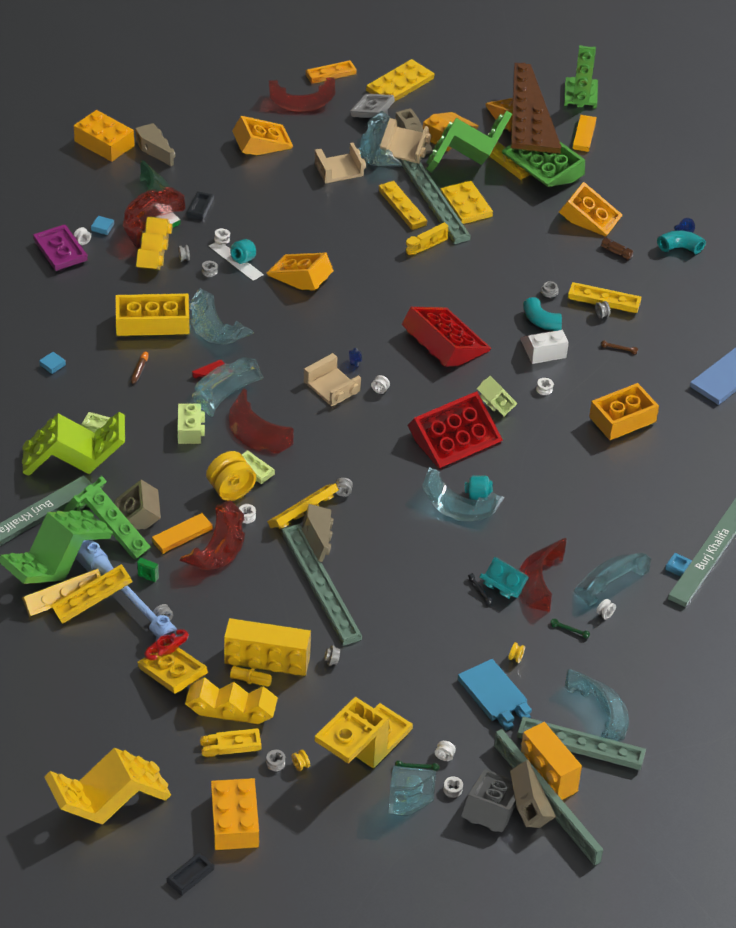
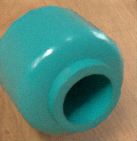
M242 239L232 244L230 254L236 263L243 264L255 258L256 247L252 241Z
M472 475L469 478V482H465V493H469L471 500H488L489 496L493 494V481L485 475Z

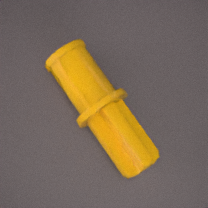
M234 665L230 672L231 679L246 681L249 685L254 683L268 687L272 682L270 674L257 672L254 668L249 670Z

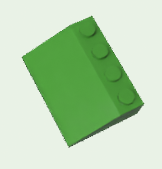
M561 142L560 154L511 148V145L502 150L505 156L547 187L573 183L585 175V159Z

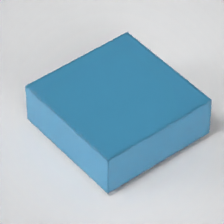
M98 216L91 225V231L108 235L114 226V220Z
M52 352L39 360V364L53 374L66 365V360Z
M674 553L666 564L665 570L682 576L692 560Z

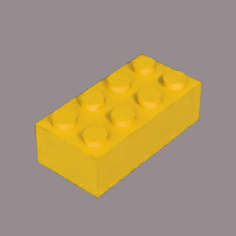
M188 294L116 295L117 336L190 334Z
M229 618L224 636V664L306 676L310 660L311 630Z

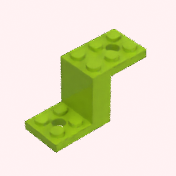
M121 412L116 413L94 433L57 413L47 421L43 428L37 430L30 440L23 444V473L28 476L31 475L51 455L88 474L92 473L125 443V415Z

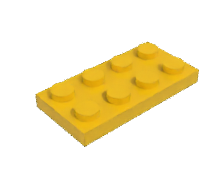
M411 59L366 85V91L371 94L394 95V102L433 80L435 73Z

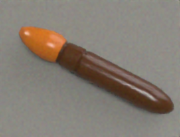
M146 351L141 354L140 360L132 374V384L138 381L148 360L149 354Z

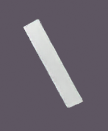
M216 242L209 245L210 248L253 281L264 275L248 262L243 264L236 263L231 257L230 248L226 245H219Z

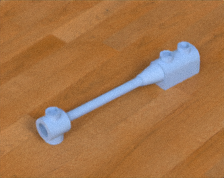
M93 540L83 541L76 559L88 572L99 569V572L104 575L114 569L108 560V556L99 547L98 543ZM128 585L120 589L151 622L149 629L156 636V641L161 636L171 635L172 633L176 634L178 629L170 622L169 617L164 615L157 617Z

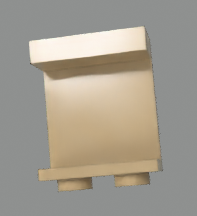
M390 118L380 144L381 155L420 164L421 158H424L426 154V144H429L431 140L429 128L425 126L423 132L397 127L396 119Z
M350 143V154L329 158L325 157L322 149L315 150L314 163L325 183L364 176L366 163L361 158L360 151L356 149L354 143Z
M333 353L304 368V383L330 406H334L346 398L357 394L361 389V377L358 375L353 379H349L337 368V356Z

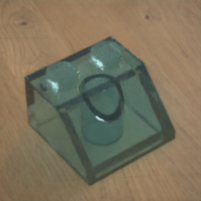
M393 766L389 813L412 815L434 801L436 771Z

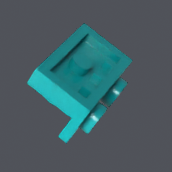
M497 557L493 558L486 573H481L479 576L484 580L483 584L492 589L494 587L500 589L499 593L509 599L511 596L518 598L529 578L526 574Z

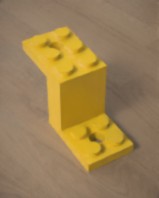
M354 697L315 735L314 741L348 764L357 757L370 767L375 768L413 729V724L381 703L373 708L357 697Z
M113 748L79 781L51 771L44 776L61 810L102 825L138 791L164 801L171 796L167 788L168 783L161 777L160 769L156 763L146 761L140 756L136 757L126 750L122 751L117 748Z

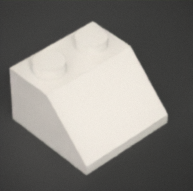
M563 330L524 336L520 339L532 364L567 357L568 340Z

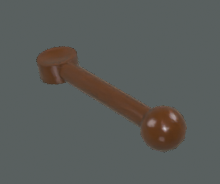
M605 340L601 342L602 347L630 351L632 354L638 353L637 347H624L607 343Z

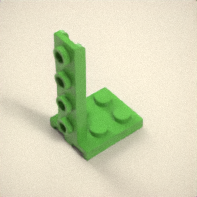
M579 45L576 76L566 77L564 106H567V104H577V107L592 105L593 108H597L598 80L592 79L596 47Z
M101 476L92 485H88L84 491L75 495L62 512L71 510L82 511L81 509L85 506L89 507L100 521L106 523L107 527L113 531L112 535L133 559H137L150 549L151 546L102 490L107 481Z

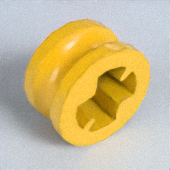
M515 642L510 650L509 660L515 659L519 663L523 657L525 646H518V643Z
M299 750L298 754L293 753L291 755L293 764L298 771H302L303 767H310L309 758L304 750Z

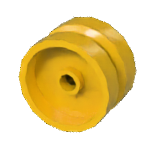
M228 451L219 455L211 462L206 471V478L223 500L235 501L245 496L254 487L256 473L241 453Z

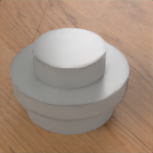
M552 281L545 282L541 287V293L546 297L551 298L558 295L559 289L557 284Z
M331 645L330 649H326L324 660L327 661V665L338 664L340 649L334 645Z

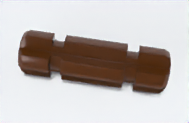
M609 238L602 240L601 246L603 248H609V251L620 256L623 255L626 259H630L633 256V250L625 249V246L615 241L611 242L612 240Z

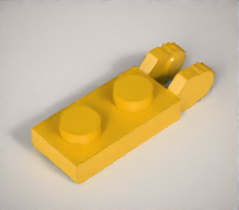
M444 222L421 233L417 237L412 236L406 240V245L408 246L406 247V253L414 255L447 240L448 225Z
M258 728L219 732L200 738V744L204 746L201 750L202 756L215 757L218 754L260 751L262 748Z

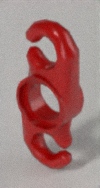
M180 629L176 631V634L172 633L171 635L161 636L146 649L145 658L156 660L157 655L150 654L158 653V656L173 653L187 641L189 637L188 632Z

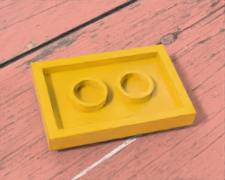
M472 181L440 188L441 193L462 224L493 217V210Z
M179 647L168 655L158 656V653L150 654L157 655L156 660H148L144 657L137 662L139 669L174 694L208 673L207 666Z

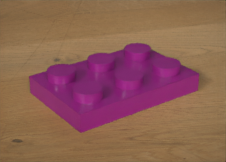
M66 224L33 234L35 243L55 271L88 260L86 252Z

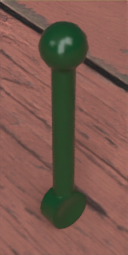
M555 618L551 620L550 624L552 627L559 626L578 633L584 638L590 637L589 631H581L559 623L558 619Z
M402 761L395 762L396 769L406 767L432 769L433 771L439 770V764L437 763L428 765L403 763Z

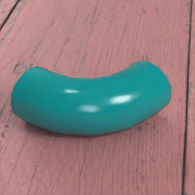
M680 230L662 234L657 238V244L664 252L674 248H685L694 254H698L704 249L706 240L692 232Z
M534 297L528 298L523 302L526 317L535 326L550 331L562 329L561 313L545 311L541 307L540 300Z

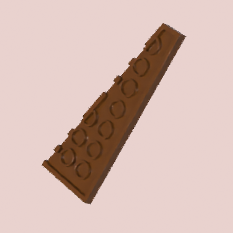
M514 63L511 148L560 154L561 144L531 64Z

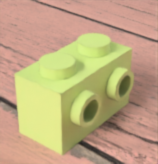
M491 376L483 380L477 388L482 393L480 395L481 399L494 412L498 410L503 416L518 404Z
M178 404V444H201V436H205V425H201V423H205V411H201V404Z

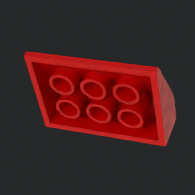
M410 307L402 323L407 332L413 335L419 344L425 346L429 353L436 356L440 363L446 367L459 366L491 350L489 345L445 307Z
M477 391L413 418L407 425L416 443L439 469L503 441Z

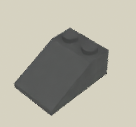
M484 769L468 794L462 817L471 823L484 825L492 831L503 832L516 806L512 779Z

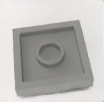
M365 94L351 109V116L385 119L388 116L387 109L395 101L394 95Z

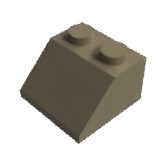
M143 480L138 481L114 500V504L135 529H147L161 518L158 489Z

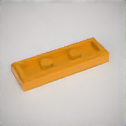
M349 60L306 70V76L311 84L354 75L357 69Z
M580 115L573 143L574 150L589 152L597 117Z
M201 513L153 536L152 542L163 554L213 530V525Z

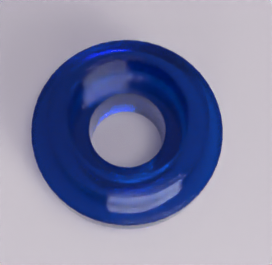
M357 348L349 351L351 365L359 366V362H362V353Z

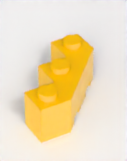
M147 217L146 232L142 234L141 249H138L136 267L160 270V267L163 266L164 253L168 249L169 234H172L173 228L169 219Z
M204 677L190 684L185 704L200 716L260 724L273 718L278 697L264 686L248 693L235 682L219 689Z

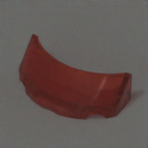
M327 77L325 83L318 87L319 91L308 95L286 93V88L280 87L277 80L269 81L270 98L280 107L293 112H310L319 109L327 104L336 94L335 77Z
M165 187L162 191H155L153 189L139 195L128 205L124 213L123 226L136 248L140 247V238L146 229L147 217L156 218L159 215L184 211L186 209L184 195L172 187Z
M243 388L229 412L230 428L235 437L243 442L244 445L258 451L267 449L271 450L272 453H280L292 446L294 429L292 427L272 424L256 415L251 409V403L247 401V390Z
M231 500L216 506V525L209 544L202 551L199 548H194L190 554L180 558L181 562L201 569L211 570L221 568L236 558L244 542L245 533L242 531V522L245 519L244 514Z
M566 538L534 552L521 565L520 571L529 576L520 594L526 599V604L530 608L550 612L553 594L544 582L542 568L543 565L552 566L556 559L563 561L567 542Z

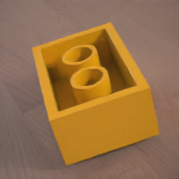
M95 110L74 125V141L112 162L134 147V130Z
M639 383L591 401L589 417L606 437L612 440L655 423L657 421L659 405Z
M542 722L524 731L521 752L556 794L563 800L577 793L582 765L545 722Z
M255 778L211 781L215 850L259 847Z

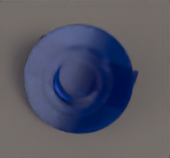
M684 218L680 224L674 226L675 231L683 230L693 233L695 223L690 218Z

